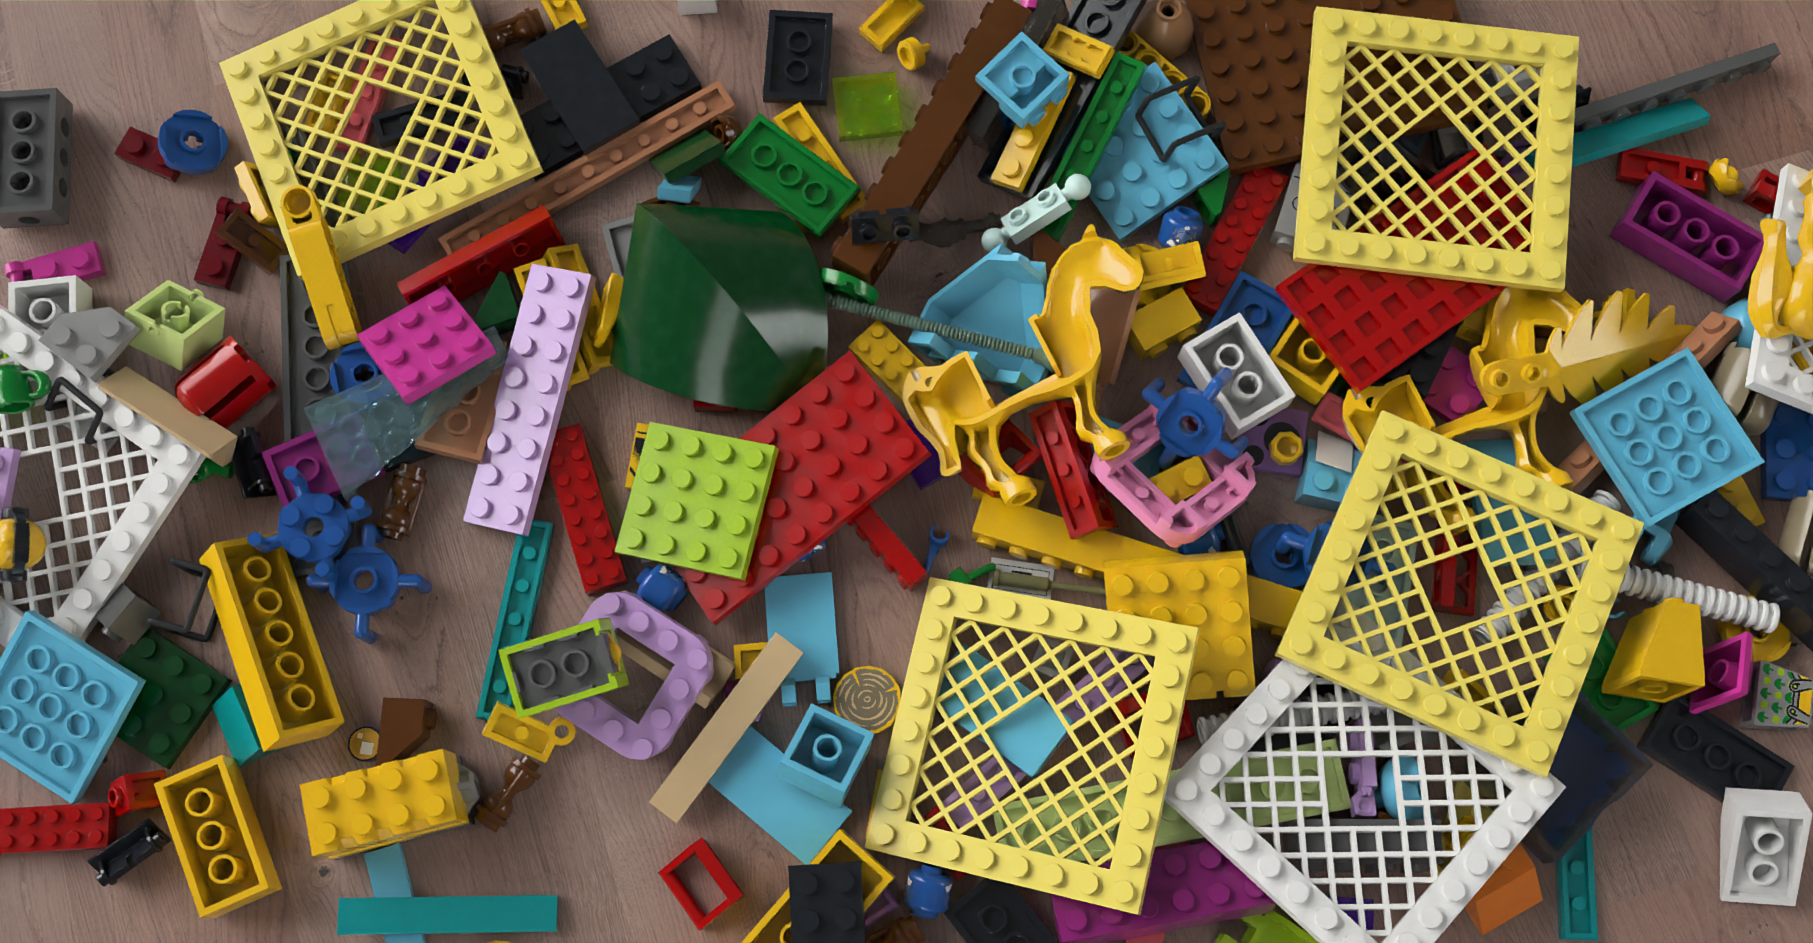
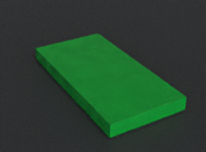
M760 113L718 160L720 166L820 240L861 192V187Z

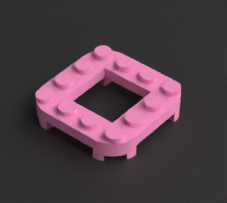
M1150 404L1147 409L1117 429L1126 434L1131 442L1130 448L1114 459L1105 461L1099 459L1095 452L1090 470L1148 529L1163 539L1168 546L1177 548L1182 544L1191 543L1199 539L1246 501L1257 483L1255 482V473L1252 468L1255 461L1248 452L1232 460L1215 448L1208 454L1199 455L1208 475L1214 481L1186 502L1182 500L1175 505L1132 464L1162 442L1159 437L1158 423L1156 424L1158 409ZM1183 416V424L1188 430H1198L1199 425L1194 417Z

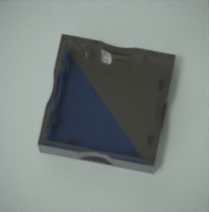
M1548 661L1538 665L1542 675L1544 674ZM1533 671L1519 682L1520 686L1536 681ZM1538 686L1523 691L1530 707ZM1581 691L1549 770L1566 788L1521 840L1543 864L1558 862L1592 828L1601 812L1610 804L1619 800L1654 765L1617 727L1598 714ZM1516 694L1505 697L1500 701L1508 718L1524 712ZM1494 707L1490 712L1498 715L1496 708ZM1526 718L1515 721L1514 723L1523 726ZM1456 744L1451 750L1464 749ZM1449 756L1450 768L1457 775L1469 774L1467 756ZM1475 760L1476 774H1492ZM1463 781L1471 789L1470 781ZM1477 781L1480 799H1497L1495 781ZM1503 784L1504 797H1506L1511 790ZM1498 806L1487 807L1493 812Z

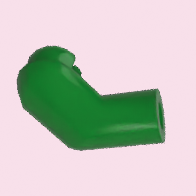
M206 457L189 483L201 482L213 474L231 479L235 473L233 464L230 462L222 467Z

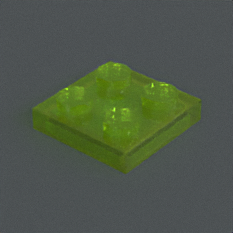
M896 71L832 78L839 142L903 135Z

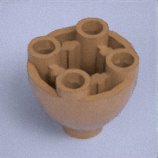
M1150 0L1145 3L1131 30L1165 59L1172 60L1189 50L1194 31L1193 17L1187 6L1180 0Z

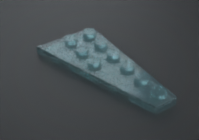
M495 326L482 331L494 346L495 355L409 405L405 404L385 375L382 374L304 407L305 413L346 501L356 493L355 490L366 480H371L380 472L379 469L394 456H399L437 423L441 415L462 401L461 398L476 385L482 384L505 364L509 355Z

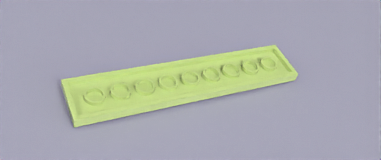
M1336 738L1322 741V751H1338ZM1315 742L1297 746V751H1316ZM1289 747L1273 751H1291V748ZM1340 757L1323 758L1329 813L1350 809L1351 802ZM1248 758L1249 777L1268 776L1266 758ZM1273 758L1274 776H1293L1291 758ZM1298 758L1300 776H1318L1317 758ZM1241 759L1225 777H1243ZM1180 769L1172 770L1170 772L1169 781L1175 776V774ZM1125 780L1106 784L1111 790ZM1243 783L1224 784L1226 802H1245ZM1250 783L1251 802H1270L1269 783ZM1275 783L1277 802L1295 801L1294 783ZM1300 783L1302 801H1321L1319 783ZM1217 784L1213 788L1212 792L1219 797V790ZM1101 785L1080 788L1089 804L1105 794ZM1127 787L1114 795L1122 809ZM1075 791L1058 801L1068 817L1084 808ZM1048 795L1028 799L1033 809L1050 800ZM1110 799L1093 809L1102 825L1119 816ZM1021 800L1011 802L1004 807L1013 823L1029 813ZM1164 800L1155 847L1204 837ZM1054 805L1037 815L1047 831L1063 821ZM1245 808L1232 809L1246 822ZM1252 808L1253 827L1272 824L1271 808ZM1277 808L1278 822L1297 819L1296 808ZM1303 808L1304 818L1322 814L1321 808ZM999 811L993 814L998 834L1008 826ZM1088 813L1072 823L1081 839L1098 829ZM1033 819L1017 828L1026 845L1042 835ZM1120 823L1107 830L1114 844L1116 843ZM1067 827L1051 836L1060 853L1076 844ZM1012 833L998 841L1001 844L1020 848ZM1102 835L1085 845L1093 859L1102 858L1111 852ZM1046 840L1030 850L1055 856ZM1081 849L1064 858L1077 862L1087 861Z

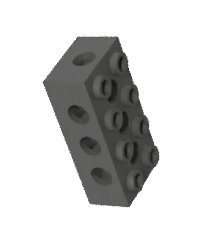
M57 88L0 91V226L3 229L69 224L73 104Z

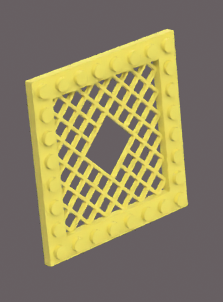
M359 0L219 63L296 273L301 280H303L280 205L281 197L288 188L294 185H302L299 176L311 179L308 188L312 191H315L318 182L331 186L325 200L318 199L324 218L329 209L341 213L334 228L329 226L342 264L544 173L471 0ZM437 4L438 9L431 8V6ZM424 12L437 16L431 29L418 26ZM415 14L411 23L402 21V19ZM443 21L449 35L438 32ZM395 26L408 29L402 42L389 39ZM386 27L382 36L372 34L373 32ZM415 32L428 35L421 49L409 45ZM435 38L447 41L442 55L429 51ZM366 39L379 42L372 56L360 52ZM357 40L353 49L343 47L344 45ZM386 45L398 48L392 62L380 58ZM453 47H455L460 61L449 58ZM405 51L418 55L412 68L400 65ZM337 52L349 55L343 69L331 65ZM328 53L324 62L313 60ZM425 57L438 61L432 75L419 71ZM356 58L369 61L363 75L350 71ZM445 63L458 67L452 81L439 77ZM376 64L389 68L383 81L370 78ZM308 65L320 68L314 82L302 79ZM298 66L294 76L284 73ZM396 70L409 74L402 88L390 84ZM327 71L339 74L334 88L321 85ZM464 72L471 87L459 83ZM347 77L359 81L353 95L341 91ZM416 77L429 80L423 94L410 90ZM278 78L291 81L284 95L272 92ZM269 79V81H268V83H267V85H266V87H265L264 81H266V80ZM436 83L449 87L443 101L430 97ZM298 84L310 88L304 102L292 98ZM366 84L419 100L394 154L341 137ZM456 89L469 93L463 107L450 103ZM318 90L330 94L324 108L311 104ZM337 97L350 100L344 114L331 111ZM475 97L482 113L470 110ZM270 98L281 101L276 112L273 109ZM426 103L439 106L433 120L420 116ZM288 104L301 107L294 121L282 118ZM447 109L460 113L454 127L440 123ZM308 110L320 113L314 128L301 124ZM467 115L480 119L474 133L461 130ZM328 116L340 120L334 134L321 130ZM417 122L430 126L424 140L411 137ZM279 123L291 126L286 138H284ZM486 124L493 140L481 136ZM297 128L311 133L304 147L292 144V138L295 137ZM437 129L450 133L444 147L431 143ZM457 135L471 139L465 153L451 149ZM318 136L330 140L324 154L312 150ZM338 142L351 146L344 161L331 157ZM408 142L421 146L414 160L401 156ZM478 142L491 146L485 160L471 156ZM287 147L301 153L296 164H294ZM358 149L371 153L364 167L351 163ZM427 149L441 153L435 167L421 163ZM448 155L461 159L455 173L442 170ZM308 156L321 160L314 174L302 170ZM378 156L391 159L384 174L371 170ZM328 162L341 166L334 181L321 177ZM398 162L411 166L405 180L392 177ZM468 162L474 163V165L466 168ZM348 169L361 173L355 187L342 184ZM418 169L431 173L425 187L412 183ZM368 175L381 179L375 194L362 190ZM439 175L445 177L436 181ZM388 182L401 186L395 200L382 197ZM338 189L351 193L345 207L332 204ZM408 189L414 190V192L406 195ZM358 196L371 199L365 214L352 210ZM379 202L385 204L376 208ZM348 216L354 217V219L347 221Z
M1317 6L1313 17L1293 261L1562 292L1565 289L1579 37ZM1347 47H1355L1353 50L1346 54ZM1369 49L1388 52L1379 59H1376ZM1359 51L1371 63L1370 66L1360 73L1349 61ZM1401 53L1416 54L1420 56L1416 58L1413 62L1409 63L1408 60ZM1392 55L1404 67L1393 77L1381 64ZM1434 57L1451 58L1453 60L1442 67ZM1424 59L1437 71L1426 81L1414 68ZM1466 60L1485 62V64L1475 71ZM1457 63L1470 75L1460 84H1457L1447 72ZM1499 64L1519 67L1508 75ZM1490 66L1503 79L1492 88L1480 76ZM1346 68L1354 78L1344 85ZM1532 68L1540 69V76ZM1374 69L1387 81L1376 90L1364 79V76ZM1523 70L1535 82L1525 92L1513 80ZM1407 72L1419 84L1409 94L1397 83V80ZM1440 76L1452 88L1442 98L1429 85ZM1472 80L1485 92L1474 102L1462 89ZM1357 82L1369 94L1358 104L1346 92ZM1505 84L1518 96L1507 106L1495 93ZM1389 86L1402 98L1391 108L1379 96ZM1537 88H1539L1538 107L1528 97ZM1422 90L1435 102L1425 111H1422L1412 100ZM1454 94H1457L1468 106L1457 115L1445 103ZM1488 97L1501 110L1490 119L1478 107ZM1343 98L1351 109L1341 116ZM1372 99L1384 111L1373 122L1361 109ZM1521 101L1533 113L1523 123L1510 110ZM1405 103L1417 115L1407 125L1394 113ZM1439 107L1481 156L1434 192L1393 146L1392 142ZM1470 111L1483 123L1472 133L1460 121ZM1354 113L1366 125L1356 135L1344 123ZM1503 115L1516 127L1505 137L1493 124ZM1387 117L1399 129L1389 139L1376 126ZM1535 119H1537L1536 138L1526 128ZM1486 128L1499 141L1489 150H1486L1475 138ZM1341 130L1349 140L1338 148ZM1370 130L1382 143L1372 152H1369L1358 140ZM1519 132L1532 145L1522 154H1519L1509 142ZM1352 144L1364 156L1354 166H1351L1341 154ZM1501 146L1514 158L1504 168L1491 156ZM1385 148L1397 160L1387 170L1374 158ZM1535 150L1533 170L1524 158ZM1484 159L1496 172L1486 182L1473 169ZM1338 161L1346 172L1336 179ZM1366 162H1369L1379 174L1369 184L1356 172ZM1517 163L1529 175V178L1519 186L1506 173ZM1399 166H1402L1412 177V180L1402 188L1389 175ZM1466 173L1479 186L1468 196L1455 183ZM1348 176H1351L1362 188L1351 198L1338 185ZM1499 177L1512 190L1501 200L1489 187ZM1383 179L1395 192L1384 202L1371 189ZM1533 181L1531 201L1522 189ZM1416 183L1428 196L1417 206L1405 194V191ZM1448 187L1461 199L1450 210L1438 197ZM1481 191L1495 204L1485 213H1482L1471 201ZM1336 193L1344 203L1333 211ZM1365 193L1377 206L1366 216L1353 203ZM1514 195H1517L1528 208L1517 218L1504 204ZM1398 197L1411 210L1399 220L1387 207ZM1431 201L1444 214L1432 224L1420 211ZM1464 205L1477 218L1466 228L1453 214ZM1347 207L1359 219L1348 230L1336 218V215ZM1497 209L1510 221L1499 232L1486 218ZM1380 211L1393 224L1381 234L1369 221ZM1531 213L1529 233L1520 221ZM1413 215L1426 228L1416 237H1413L1402 225ZM1446 219L1459 231L1448 242L1436 229ZM1480 222L1492 235L1482 245L1469 233ZM1332 224L1337 228V230L1332 229ZM1364 225L1371 234L1354 231ZM1513 226L1526 240L1516 249H1513L1502 236ZM1397 229L1403 237L1387 235ZM1430 232L1437 241L1420 239ZM1463 236L1470 245L1454 243ZM1497 241L1503 249L1488 248V246ZM1527 245H1529V252L1521 251Z
M1382 410L1275 656L1544 778L1548 776L1644 522ZM1400 458H1401V459H1404V460H1406V461L1409 462V463H1406V464L1397 466V463H1398V461H1399ZM1414 467L1421 484L1405 489L1398 473ZM1422 468L1434 472L1441 477L1427 481ZM1392 477L1398 492L1384 496ZM1446 482L1453 498L1437 503L1430 487ZM1454 482L1474 491L1460 495ZM1424 489L1431 506L1415 511L1408 494ZM1479 496L1486 512L1470 518L1463 501ZM1487 496L1507 505L1493 510ZM1401 497L1408 514L1392 519L1385 502ZM1456 504L1463 520L1447 525L1440 509ZM1380 507L1386 522L1371 526ZM1511 510L1519 527L1503 532L1496 515ZM1520 510L1539 518V520L1526 524ZM1434 511L1441 528L1425 533L1418 516ZM1489 518L1496 535L1480 540L1473 523ZM1411 519L1418 536L1402 541L1395 524ZM1544 524L1552 541L1536 546L1528 529ZM1553 525L1573 534L1558 538ZM1466 526L1473 543L1458 548L1450 531ZM1388 527L1396 544L1379 549L1372 533ZM1522 532L1529 549L1513 554L1506 537ZM1444 534L1451 551L1435 556L1428 539ZM1367 537L1373 552L1358 557ZM1577 539L1585 556L1569 561L1562 544ZM1586 539H1588V540L1594 542V546H1593V548H1592V551H1591V549H1590V547H1589V545H1588ZM1499 540L1506 557L1490 562L1483 545ZM1421 541L1428 559L1412 564L1405 547ZM1555 547L1562 564L1547 569L1539 552ZM1476 548L1505 611L1442 632L1415 569ZM1399 550L1405 567L1389 572L1382 555ZM1532 554L1540 572L1524 577L1516 560ZM1376 558L1382 575L1366 580L1359 563ZM1587 561L1579 582L1572 566ZM1510 563L1517 580L1501 585L1494 568ZM1354 567L1360 583L1345 587ZM1565 569L1573 586L1557 592L1549 574ZM1408 572L1415 589L1399 595L1392 577ZM1543 577L1550 595L1534 600L1527 582ZM1386 580L1393 597L1376 603L1369 585ZM1520 585L1527 603L1511 608L1504 590ZM1363 588L1370 605L1353 611L1346 593ZM1575 592L1567 612L1560 597ZM1419 595L1426 612L1409 618L1402 600ZM1341 598L1347 613L1332 618ZM1553 600L1561 617L1545 623L1537 605ZM1396 603L1403 620L1386 626L1379 608ZM1530 608L1538 626L1522 631L1514 613ZM1373 611L1380 628L1363 634L1356 616ZM1507 616L1515 634L1499 639L1491 621ZM1429 618L1436 635L1419 640L1412 623ZM1350 619L1357 636L1340 642L1333 624ZM1563 623L1556 643H1554L1548 628ZM1485 624L1492 642L1476 647L1468 630ZM1406 626L1413 643L1396 649L1389 631ZM1326 630H1328L1331 639L1324 637ZM1541 631L1549 649L1532 654L1525 636ZM1462 632L1469 650L1453 656L1445 638ZM1383 634L1390 651L1373 657L1366 639ZM1518 639L1526 657L1509 662L1502 644ZM1439 641L1446 658L1430 664L1422 646ZM1360 642L1364 654L1346 646ZM1495 647L1503 665L1486 671L1479 652ZM1416 649L1423 667L1406 672L1399 654ZM1551 654L1542 675L1535 659ZM1472 655L1479 674L1463 679L1456 661ZM1393 657L1397 669L1379 661ZM1528 662L1536 681L1520 686L1512 668ZM1449 664L1457 682L1440 687L1432 669ZM1506 671L1513 689L1497 694L1489 676ZM1426 672L1431 685L1412 676ZM1483 679L1490 697L1473 702L1466 684ZM1538 686L1530 707L1523 691ZM1459 687L1465 700L1446 691ZM1516 694L1524 712L1508 718L1500 699ZM1493 702L1498 715L1480 706ZM1526 718L1523 726L1514 723L1515 721Z
M930 577L864 848L1141 915L1200 634L1199 628ZM957 619L967 621L956 628ZM977 623L1000 628L985 637ZM973 626L981 641L965 650L957 636ZM1010 629L1032 633V635L1018 643ZM1006 633L1014 647L998 657L990 642ZM1043 636L1067 641L1051 650ZM1039 639L1047 654L1031 664L1022 649ZM953 640L961 654L948 662ZM1076 642L1100 648L1085 657ZM1072 645L1081 660L1067 670H1064L1056 655ZM985 646L993 661L977 670L969 656ZM1110 649L1134 653V655L1119 664ZM1018 652L1026 668L1010 677L1002 662ZM1106 652L1115 667L1098 677L1089 662ZM1145 656L1155 658L1153 668L1151 667ZM1051 659L1060 674L1044 684L1035 669ZM1140 659L1150 674L1132 684L1123 669ZM965 660L973 674L957 684L949 669ZM997 666L1006 681L990 691L982 676ZM1085 666L1094 681L1077 691L1069 676ZM1031 673L1039 688L1023 698L1015 682ZM1119 673L1128 688L1112 698L1104 687L1103 682ZM945 674L953 688L939 696ZM977 680L985 695L970 704L962 689ZM1064 680L1073 695L1057 705L1048 690ZM1150 682L1145 703L1137 690ZM1010 686L1018 702L1002 711L994 696ZM1098 686L1107 702L1091 712L1082 696ZM957 693L965 708L950 718L941 703ZM1043 693L1075 743L1078 751L1020 788L988 735L987 730ZM1133 694L1142 709L1125 719L1116 703ZM990 700L998 715L982 725L974 710ZM1077 700L1086 716L1070 726L1061 710ZM1111 707L1121 723L1104 733L1095 717ZM937 708L945 722L931 730ZM969 714L978 729L962 739L954 723ZM1142 717L1137 738L1130 724ZM1090 721L1100 737L1083 747L1074 731ZM949 727L957 742L941 752L933 737ZM1125 728L1134 745L1117 754L1109 738ZM982 735L990 750L974 759L966 744ZM929 742L937 756L923 764ZM1104 742L1113 758L1096 768L1087 752ZM961 748L970 763L954 773L946 757ZM1135 752L1130 773L1122 760ZM994 755L1003 771L987 781L978 765ZM1083 756L1092 772L1075 782L1066 766ZM941 762L949 777L933 786L925 771ZM1117 763L1127 780L1110 790L1101 773ZM974 769L982 785L966 794L958 778ZM1062 770L1071 786L1055 796L1045 780ZM921 776L928 791L915 799ZM1007 776L1016 792L1000 802L991 786ZM1096 777L1105 794L1089 804L1080 787ZM953 782L962 798L946 808L937 792ZM1041 784L1050 800L1033 809L1025 793ZM1127 787L1122 809L1114 795ZM986 790L995 806L979 816L971 799ZM1075 791L1084 808L1068 817L1058 801ZM932 796L941 812L925 821L917 805ZM1020 797L1029 813L1013 823L1004 807ZM1110 799L1119 816L1102 825L1093 809ZM966 804L974 819L958 829L950 813ZM1054 805L1063 821L1047 831L1037 815ZM912 811L920 824L910 822ZM999 811L1008 827L992 837L983 821ZM1088 813L1098 829L1081 839L1072 823ZM945 817L953 832L930 826ZM1033 819L1042 835L1026 845L1017 828ZM1120 823L1116 843L1114 844L1107 830ZM978 825L986 840L963 834ZM1067 827L1076 844L1060 853L1051 836ZM1012 833L1020 848L996 842ZM1102 835L1111 852L1095 861L1085 845ZM1046 840L1055 856L1030 850ZM1081 849L1089 864L1064 858ZM1112 859L1110 869L1100 867Z

